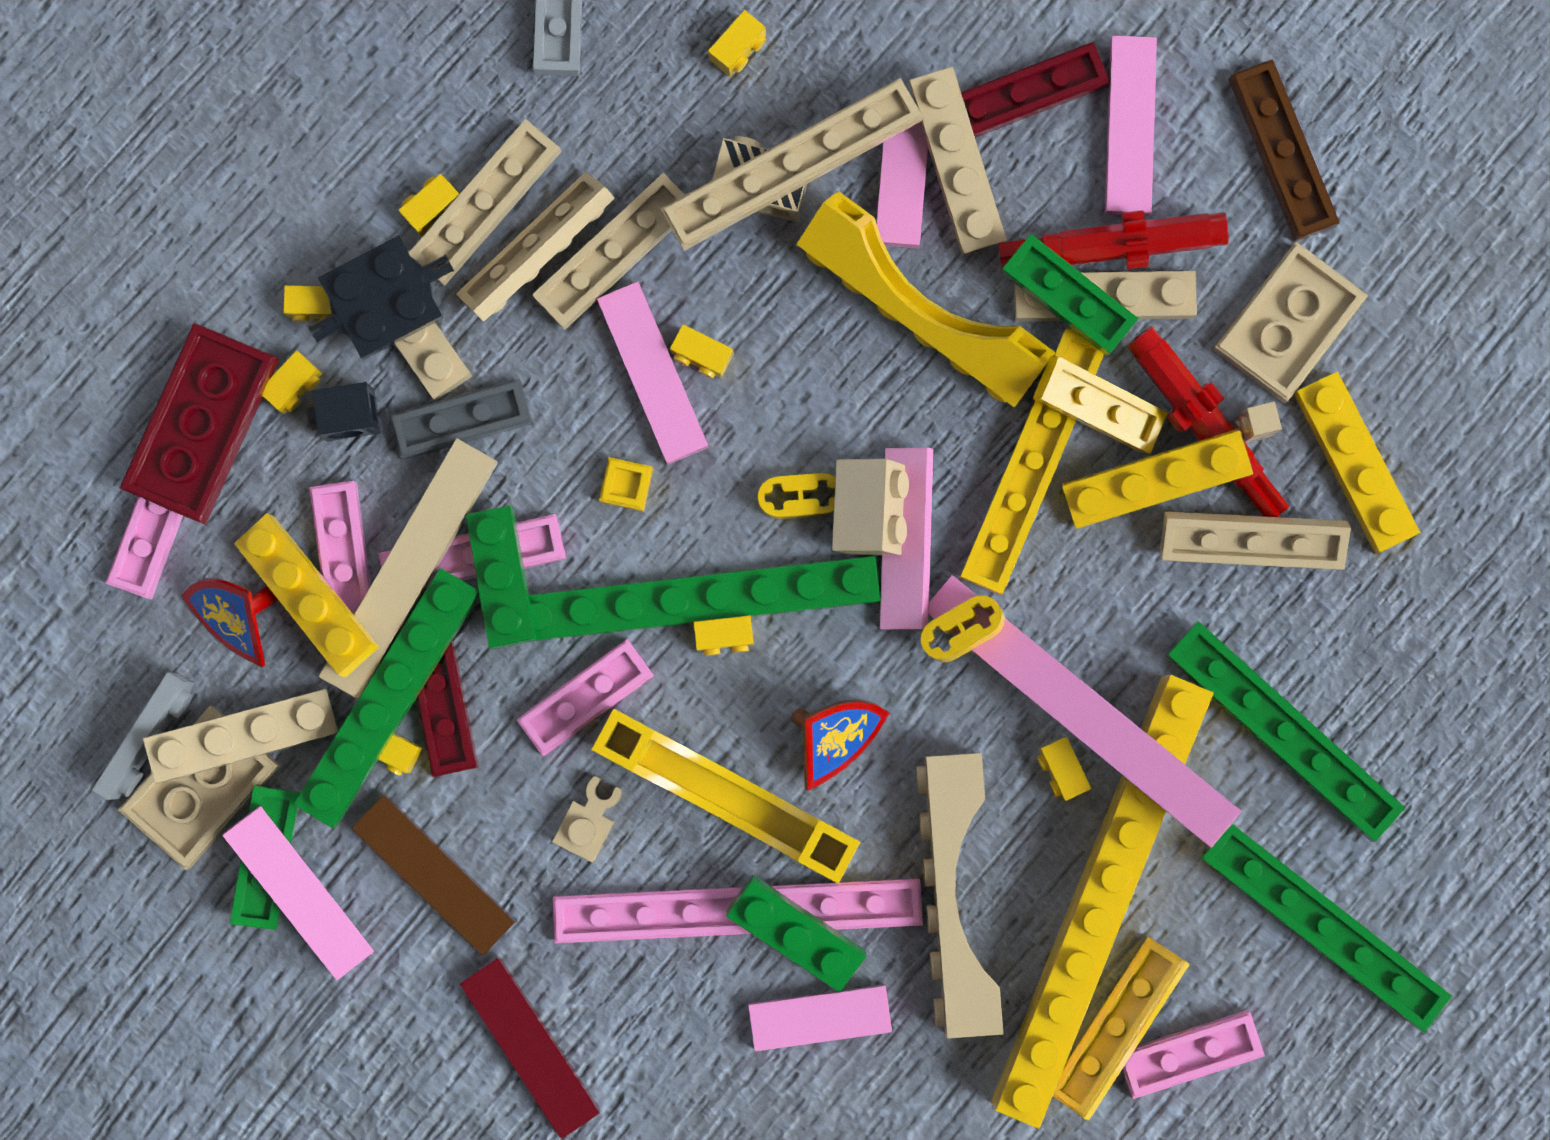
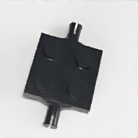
M398 235L318 277L329 298L332 314L308 325V328L313 333L312 336L317 343L341 330L351 339L360 358L365 360L444 318L433 299L431 282L450 272H454V269L446 254L421 266L411 257L403 240Z

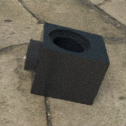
M367 382L312 390L314 404H308L307 406L309 424L312 431L318 430V435L327 442L381 433L375 390Z

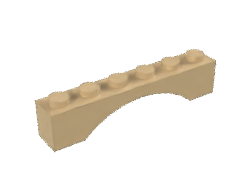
M982 753L923 757L924 766L916 767L918 794H926L927 812L919 813L921 840H930L931 859H923V874L925 887L933 886L934 905H927L926 913L928 933H937L938 945L937 952H930L932 980H940L941 998L933 999L935 1026H944V1033L947 1038L1003 1035L1000 987L984 971L970 949L960 924L955 897L956 866L961 843L972 818L985 801Z

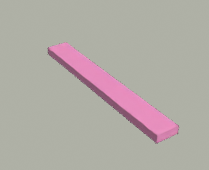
M952 575L929 602V616L936 619L977 595ZM982 606L974 610L976 619L965 625L966 629L975 624H980L984 629L991 625L989 617L994 614V610L986 612ZM1006 618L1000 633L972 650L1210 848L1215 845L1241 814L1242 811ZM958 629L951 634L956 636L959 633H961L960 629Z
M920 878L839 882V884L831 882L770 885L835 930L923 925ZM743 887L553 897L555 943L751 933L726 917V910Z

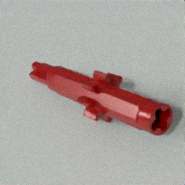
M1144 210L1122 213L1121 224L1043 234L1042 238L1037 239L1070 265L1126 259L1127 269L1148 267L1150 255L1228 245L1229 232L1225 212L1146 221L1144 219ZM1025 240L998 243L1001 270Z
M1153 326L1144 330L1126 345L1136 358L1137 363L1173 407V410L1166 417L1178 432H1184L1189 428L1200 441L1235 430L1217 406L1225 398L1215 385L1210 382L1201 387ZM1243 440L1253 474L1233 480L1232 482L1238 489L1242 488L1264 517H1278L1290 506L1263 473V466Z

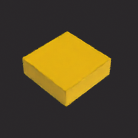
M609 457L599 502L644 512L654 468Z

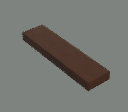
M1273 59L1232 74L1228 79L1294 242L1336 227L1340 223Z
M386 794L382 795L351 828L482 956L516 922L495 899Z

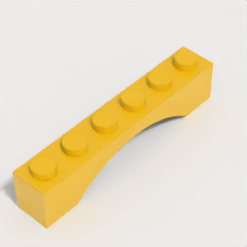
M840 191L823 202L796 244L806 252V256L811 262L817 266L830 269L842 278V283L846 288L856 294L866 296L878 305V310L882 315L892 321H899L913 331L914 337L922 345L937 349L949 358L951 365L957 371L964 375L973 376L986 386L987 392L993 398L1000 402H1008L1015 407L1046 367L1050 356H1054L1056 353L1021 326H997L974 322L950 313L927 299L908 282L891 259L881 239L875 218Z
M613 709L591 749L627 770L734 825L838 884L861 843L858 839L617 709Z

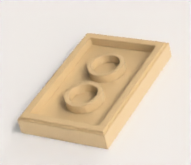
M1295 242L1212 350L1285 404L1368 295L1299 243Z
M209 706L193 725L224 717V715L214 706ZM264 754L156 785L151 771L118 810L182 868L189 870L250 802L253 785L264 786L281 765L270 755Z

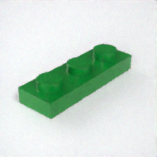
M1032 234L1029 235L1001 271L1003 275L1107 357L1139 319Z
M509 505L466 514L489 649L496 650L537 641L514 508Z
M253 785L248 814L261 805L291 844L298 809L293 804L300 792ZM240 859L229 923L231 925L277 930L280 908Z
M755 875L750 877L726 910L727 918L839 993L867 957L865 949Z

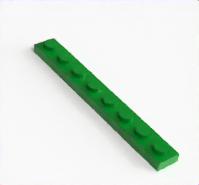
M875 556L529 595L537 641L694 624V622L741 616L756 617L881 602Z

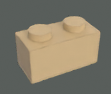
M1275 402L1246 408L1236 416L1234 429L1240 430L1245 443L1269 438L1282 430Z

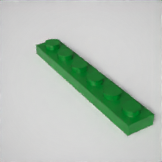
M440 567L293 805L332 829L338 826L386 745L395 734L479 598V590Z
M1199 621L1195 622L1165 655L1199 687L1214 692L1213 700L1369 841L1376 842L1405 810V807Z
M1231 824L1212 848L1208 846L1199 857L1419 1031L1425 1033L1451 999L1452 995L1235 825Z

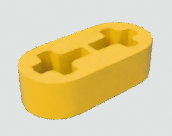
M816 473L769 478L762 483L758 491L759 507L766 516L772 519L818 517L833 514L835 497L829 498L828 506L822 507L818 499H803V493L817 491L819 483H826L828 490L835 491L836 477L831 474ZM781 486L784 494L798 493V500L785 501L782 510H774L772 502H765V496L772 494L773 487Z
M983 595L972 597L932 620L924 627L921 633L922 648L928 656L938 662L947 663L994 638L1001 632L1005 620L1003 610L993 598ZM982 606L986 612L994 610V614L989 617L991 625L988 628L984 629L980 624H975L968 629L965 628V625L976 619L974 610ZM960 629L961 633L949 640L951 648L948 651L944 652L940 647L932 648V644L937 641L935 633L938 630L951 634Z

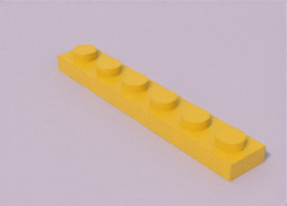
M1068 328L1064 330L1054 355L1096 375L1104 356L1101 351L1086 339ZM1037 400L1034 401L961 572L960 579L1000 596L1003 595L1076 420Z

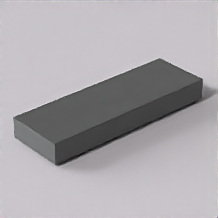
M520 379L389 415L402 460L452 447L456 438L467 443L533 424Z

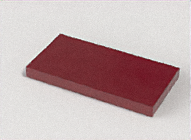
M193 322L119 489L206 525L263 398L262 394L265 387L273 376L279 359Z

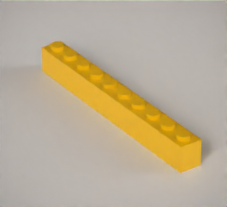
M1173 675L1162 676L1141 729L1183 764H1186L1214 692ZM1123 775L1120 778L990 1101L995 1111L1037 1129H1040L1166 814L1162 807Z

